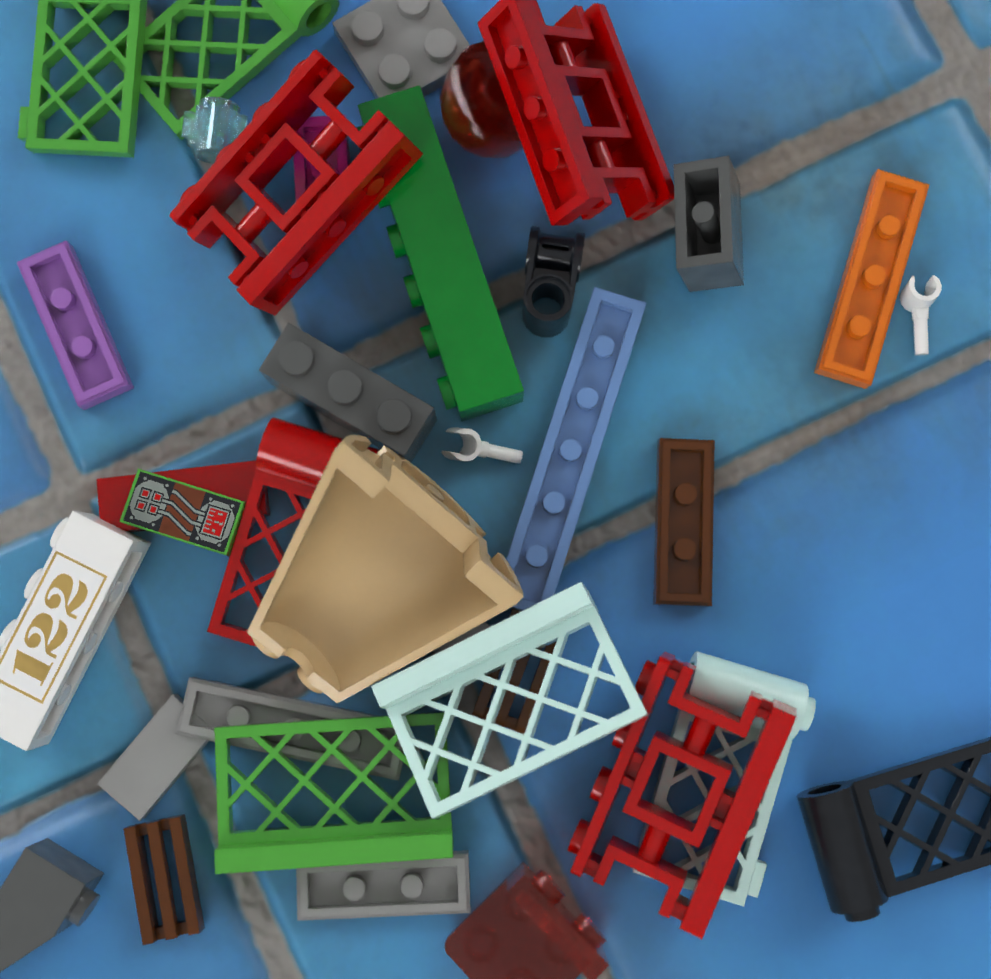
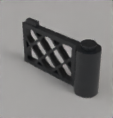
M991 737L848 781L812 787L800 792L796 796L832 913L844 914L846 921L849 922L869 920L881 913L879 906L886 903L889 897L991 865V847L983 849L987 841L991 843V798L978 826L956 814V810L968 785L991 797V787L972 777L982 755L991 753ZM964 761L961 769L952 765ZM939 768L956 777L943 806L920 793L930 771ZM912 777L909 786L900 782V780ZM889 784L904 793L891 823L876 815L869 790ZM916 800L939 813L926 843L903 830ZM951 821L974 833L965 854L954 859L938 850ZM880 826L887 829L884 838ZM901 837L922 849V852L912 872L895 877L889 857L898 838ZM934 857L942 861V863L931 866Z

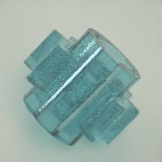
M205 97L199 101V105H196V112L184 111L181 137L188 139L187 146L194 148V156L197 159L214 164L218 153L225 146L231 144L248 125L247 116L240 115L239 105L229 99Z

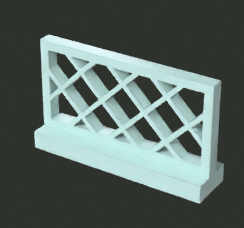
M582 582L371 686L379 707L386 709L432 819L451 812L648 716L598 613L599 611L590 592ZM588 625H591L600 644L592 668L561 658L568 636ZM556 642L553 654L540 650ZM528 655L550 661L539 694L509 684L517 660ZM605 656L615 676L600 671ZM558 665L589 675L578 709L547 698ZM504 667L500 680L487 676ZM597 678L619 685L628 701L630 709L610 719L586 712ZM477 680L497 686L486 720L457 710L465 686ZM506 690L536 701L525 734L495 724ZM452 693L448 706L435 702ZM545 704L575 715L567 740L556 745L533 738ZM426 705L445 712L433 745L415 739L406 715ZM455 716L483 726L471 760L443 749ZM584 718L599 723L579 733ZM492 730L522 741L514 765L503 771L481 764ZM531 744L545 749L526 759ZM419 748L431 752L427 764ZM440 756L469 767L460 792L443 800L440 799L432 780ZM478 771L491 775V777L474 784Z

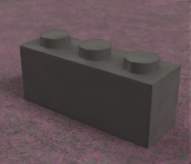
M289 322L259 368L261 374L271 385L354 434L367 437L378 448L381 449L383 446H386L409 462L413 461L437 421L434 407Z

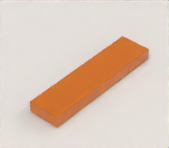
M877 169L872 175L816 363L815 374L863 389H867L872 385L929 184Z

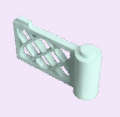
M696 651L689 662L697 667L687 688V694L741 717L751 691L759 693L771 701L776 699L796 708L797 718L745 837L747 841L743 855L739 851L737 856L740 865L734 886L725 885L719 898L744 907L747 895L758 898L767 868L766 862L758 860L787 757L792 740L796 737L799 730L806 732L810 728L815 714L816 700L809 697V688L805 683ZM678 708L670 736L684 742L689 721L693 722L695 716ZM755 716L746 739L740 736L730 743L727 742L722 731L733 735L736 734L717 726L714 733L722 747L709 754L719 759L727 756L740 779L743 770L733 752L756 741L765 720ZM665 754L651 803L674 813L666 800L670 786L690 775L693 776L703 797L706 799L708 790L698 774L700 770L687 765L675 772L678 760ZM737 785L730 788L729 790L735 792ZM704 803L679 816L690 822L697 819ZM647 823L644 824L638 844L639 848L649 826ZM681 840L690 856L674 865L684 870H689L695 866L700 874L703 867L701 863L706 860L712 844L695 853L691 844ZM632 868L633 873L649 877ZM687 873L683 888L693 891L698 876Z

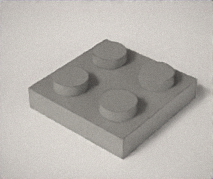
M371 0L332 22L336 36L376 99L418 85L421 87L423 96H426L477 67V55L442 0Z

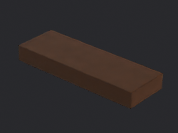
M659 438L657 441L654 605L712 606L715 440Z

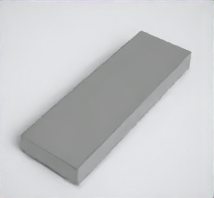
M469 850L454 851L453 858L296 869L297 921L471 913Z

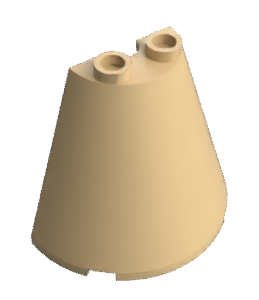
M348 435L336 446L247 631L261 652L273 659L284 655L293 659L300 665L297 669V674L302 683L315 693H324L337 704L513 607L524 597L521 585L503 554L498 552L491 558L487 550V541L483 538L486 535L485 531L444 489L419 468L388 447L383 446L377 453L368 450L367 448L372 443L367 437L360 435Z

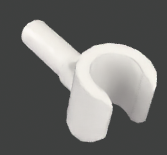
M932 275L926 283L925 296L916 291L914 287L915 277L912 276L900 293V302L905 310L912 313L915 355H928L929 308L941 293L942 285L938 277Z
M451 427L446 430L448 433L459 434L463 439V447L459 453L442 451L444 457L450 460L472 461L478 456L516 464L521 463L523 452L520 450L482 441L479 434L469 428Z

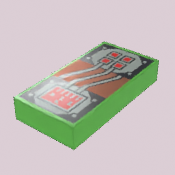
M138 469L119 522L230 557L246 502Z

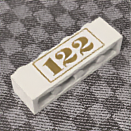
M72 511L69 518L63 519L58 524L51 537L50 546L53 550L43 568L38 569L32 575L25 587L24 598L27 600L18 618L12 620L0 635V738L25 751L50 743L151 545L150 542L90 513Z

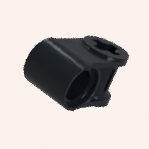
M531 226L524 272L526 281L523 294L522 318L526 328L534 335L553 337L560 334L567 327L573 305L575 285L578 283L585 233L577 232L574 237L541 233L540 227ZM541 298H551L559 303L561 309L554 314L546 315L537 311L533 304Z

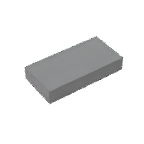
M172 694L97 783L98 786L139 821L147 817L209 742L203 739L176 734L184 700L178 694ZM195 713L193 714L192 725L211 728Z

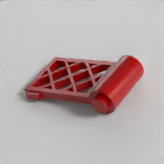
M275 417L271 418L259 445L256 472L207 632L257 647L252 636L247 633L248 629L225 622L231 600L247 591L250 592L259 608L263 595L258 585L272 579L277 570L275 569L254 580L244 562L247 547L266 538L280 564L284 552L274 533L302 518L306 508H304L298 496L308 499L312 498L336 446L343 438ZM367 448L368 450L374 453H377L379 451V449L376 448ZM266 486L285 491L297 511L296 514L270 527L260 509ZM255 521H257L262 532L251 537ZM240 573L246 585L234 591Z

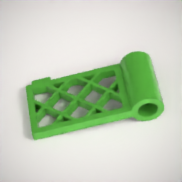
M38 0L29 107L20 106L18 138L26 141V149L32 153L134 158L147 0ZM55 9H76L84 19L61 39L54 31ZM85 9H93V10L88 14ZM114 10L129 11L128 27L111 41L99 27V24ZM94 30L107 46L84 66L71 50ZM125 48H126V57H125V56L123 55V53H122V51H123ZM66 55L79 72L57 91L49 82L50 69ZM117 57L125 66L124 79L107 93L94 77ZM89 82L103 99L80 119L68 105L67 101ZM122 100L120 109V107L117 104ZM62 108L74 122V125L59 139L44 138L46 120L58 109ZM112 109L120 118L118 142L99 141L90 131V128ZM83 135H85V137H86L88 140H78V139H79L80 137H82Z
M177 0L145 28L143 55L147 51H163L161 76L141 75L140 93L173 132L183 140L301 36H311L325 28L337 13L339 0H255L260 7H251L252 0H241V6L215 5L216 0ZM187 16L203 17L201 41L176 40L177 25ZM214 18L240 19L237 43L212 42ZM250 19L272 20L281 30L266 44L248 43ZM126 48L122 51V53H123V55H124L125 57H126ZM175 52L200 53L197 78L173 77ZM211 54L236 55L235 71L226 79L209 78ZM117 57L114 58L113 61L124 73L125 66ZM150 87H160L159 97ZM171 88L196 89L195 106L178 120L169 110Z

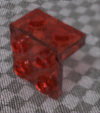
M524 861L447 936L445 941L446 953L470 979H576L581 973L588 979H596L609 966L602 946L607 939L584 913H581L576 918L561 902L565 894L556 882L542 869L535 874Z

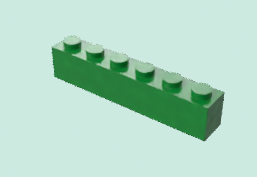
M420 85L358 104L363 124L357 127L359 130L379 110L423 153L419 160L378 203L380 209L390 206L395 224L386 227L395 257L399 258L405 255L407 257L412 274L404 276L403 281L412 308L423 305L429 325L420 327V332L429 359L440 356L446 376L436 380L446 410L457 407L461 422L523 402L524 389Z

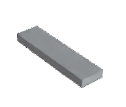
M189 677L176 734L215 742L214 728L218 726L378 715L212 680ZM195 713L211 728L192 725L193 714ZM379 728L389 739L396 733L394 728ZM367 729L353 730L338 748L358 767L364 770L385 745ZM343 731L321 733L333 743ZM304 733L295 734L280 752L288 758L316 763L327 749L312 735ZM285 735L264 737L276 746ZM252 737L229 739L231 746L268 753ZM398 740L395 743V745H397L403 751L401 744ZM389 750L369 775L399 781L403 762ZM333 754L323 764L349 770Z

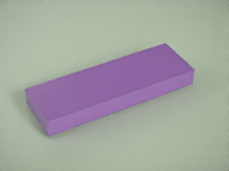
M65 240L18 261L17 265L78 407L86 410L133 389L132 381L73 246Z

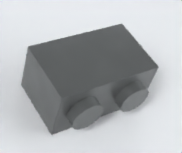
M730 156L673 164L676 269L690 292L743 286L740 182Z

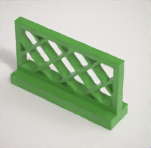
M445 712L414 713L406 715L410 726L434 725L436 739ZM389 715L218 726L214 728L218 847L214 850L215 874L453 858L452 814L448 812L436 819L431 817L415 818L399 803L416 783L414 775L394 797L368 775L389 750L410 768L404 752L395 745L399 740L396 733L389 739L379 730V728H394ZM367 729L385 746L367 767L362 770L338 747L353 730ZM343 731L333 743L321 733ZM309 733L327 749L306 774L280 752L295 734ZM285 735L276 746L270 743L264 736ZM252 737L269 753L249 777L231 763L230 738ZM446 739V742H445V745H444L443 749L448 751V745H447V739ZM332 754L357 776L337 801L331 798L311 779ZM440 756L437 764L438 782L433 778L432 780L440 799L443 800L450 797L449 763L447 758ZM274 758L299 780L279 805L253 783ZM231 776L241 784L233 795ZM361 782H364L387 803L373 821L358 822L341 807ZM303 786L307 787L330 808L316 825L300 826L283 810ZM247 790L271 814L258 829L233 831L232 805ZM392 809L403 818L383 820ZM334 813L345 822L325 824ZM276 817L287 826L267 828Z

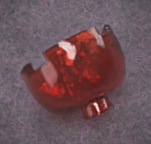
M483 41L467 46L449 68L442 86L439 100L443 124L451 138L465 151L478 157L500 159L520 153L524 149L485 43Z

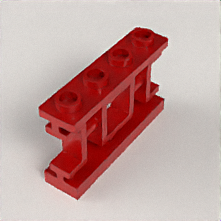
M499 0L477 24L551 226L568 225L580 216L582 220L593 218L612 204L609 195L612 193H618L626 217L632 218L635 221L645 220L673 201L674 184L606 6L594 3L584 12L582 6L575 5L554 24L555 26L545 24L537 0ZM573 96L582 97L592 126H583Z
M314 50L306 60L299 62L292 69L289 79L268 102L262 104L255 111L252 121L231 144L225 146L218 153L215 163L196 184L190 186L182 194L178 205L169 215L177 225L188 231L187 234L193 241L209 249L225 234L246 256L228 278L234 285L238 286L236 290L251 306L274 316L278 314L423 155L379 110L361 130L353 125L336 107L355 86L318 50ZM319 107L331 121L309 143L297 130ZM349 137L362 151L340 174L327 159ZM299 151L321 174L289 210L285 212L267 194L264 188L292 156ZM245 191L256 204L237 224L225 211ZM273 221L287 234L266 255L254 240Z
M664 652L659 657L657 663L650 660L646 661L635 686L638 694L643 696L641 701L648 716L616 731L611 745L621 749L613 770L605 766L601 768L589 797L599 802L591 822L580 819L567 851L577 855L570 873L580 878L583 873L594 877L593 882L604 886L615 860L668 885L669 887L658 914L668 919L670 916L681 920L680 929L702 939L797 718L796 708L776 699L771 701L754 691H751L741 717L689 695L686 691L697 666L688 662H682L676 659V656ZM669 677L675 680L676 683L667 703L695 717L684 742L657 730L648 750L644 751L638 748L665 681ZM756 716L765 721L735 792L725 788L733 765L706 753L717 726L746 739ZM660 753H664L715 777L696 823L690 822L642 799ZM624 785L631 790L622 812L649 824L640 848L613 835L604 855L601 856L594 851L621 786ZM708 826L717 829L718 832L690 898L681 895L680 892L688 871L662 859V855L671 835L699 848Z

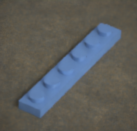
M594 287L506 558L521 585L524 595L511 608L523 611L555 594L647 304L645 302Z

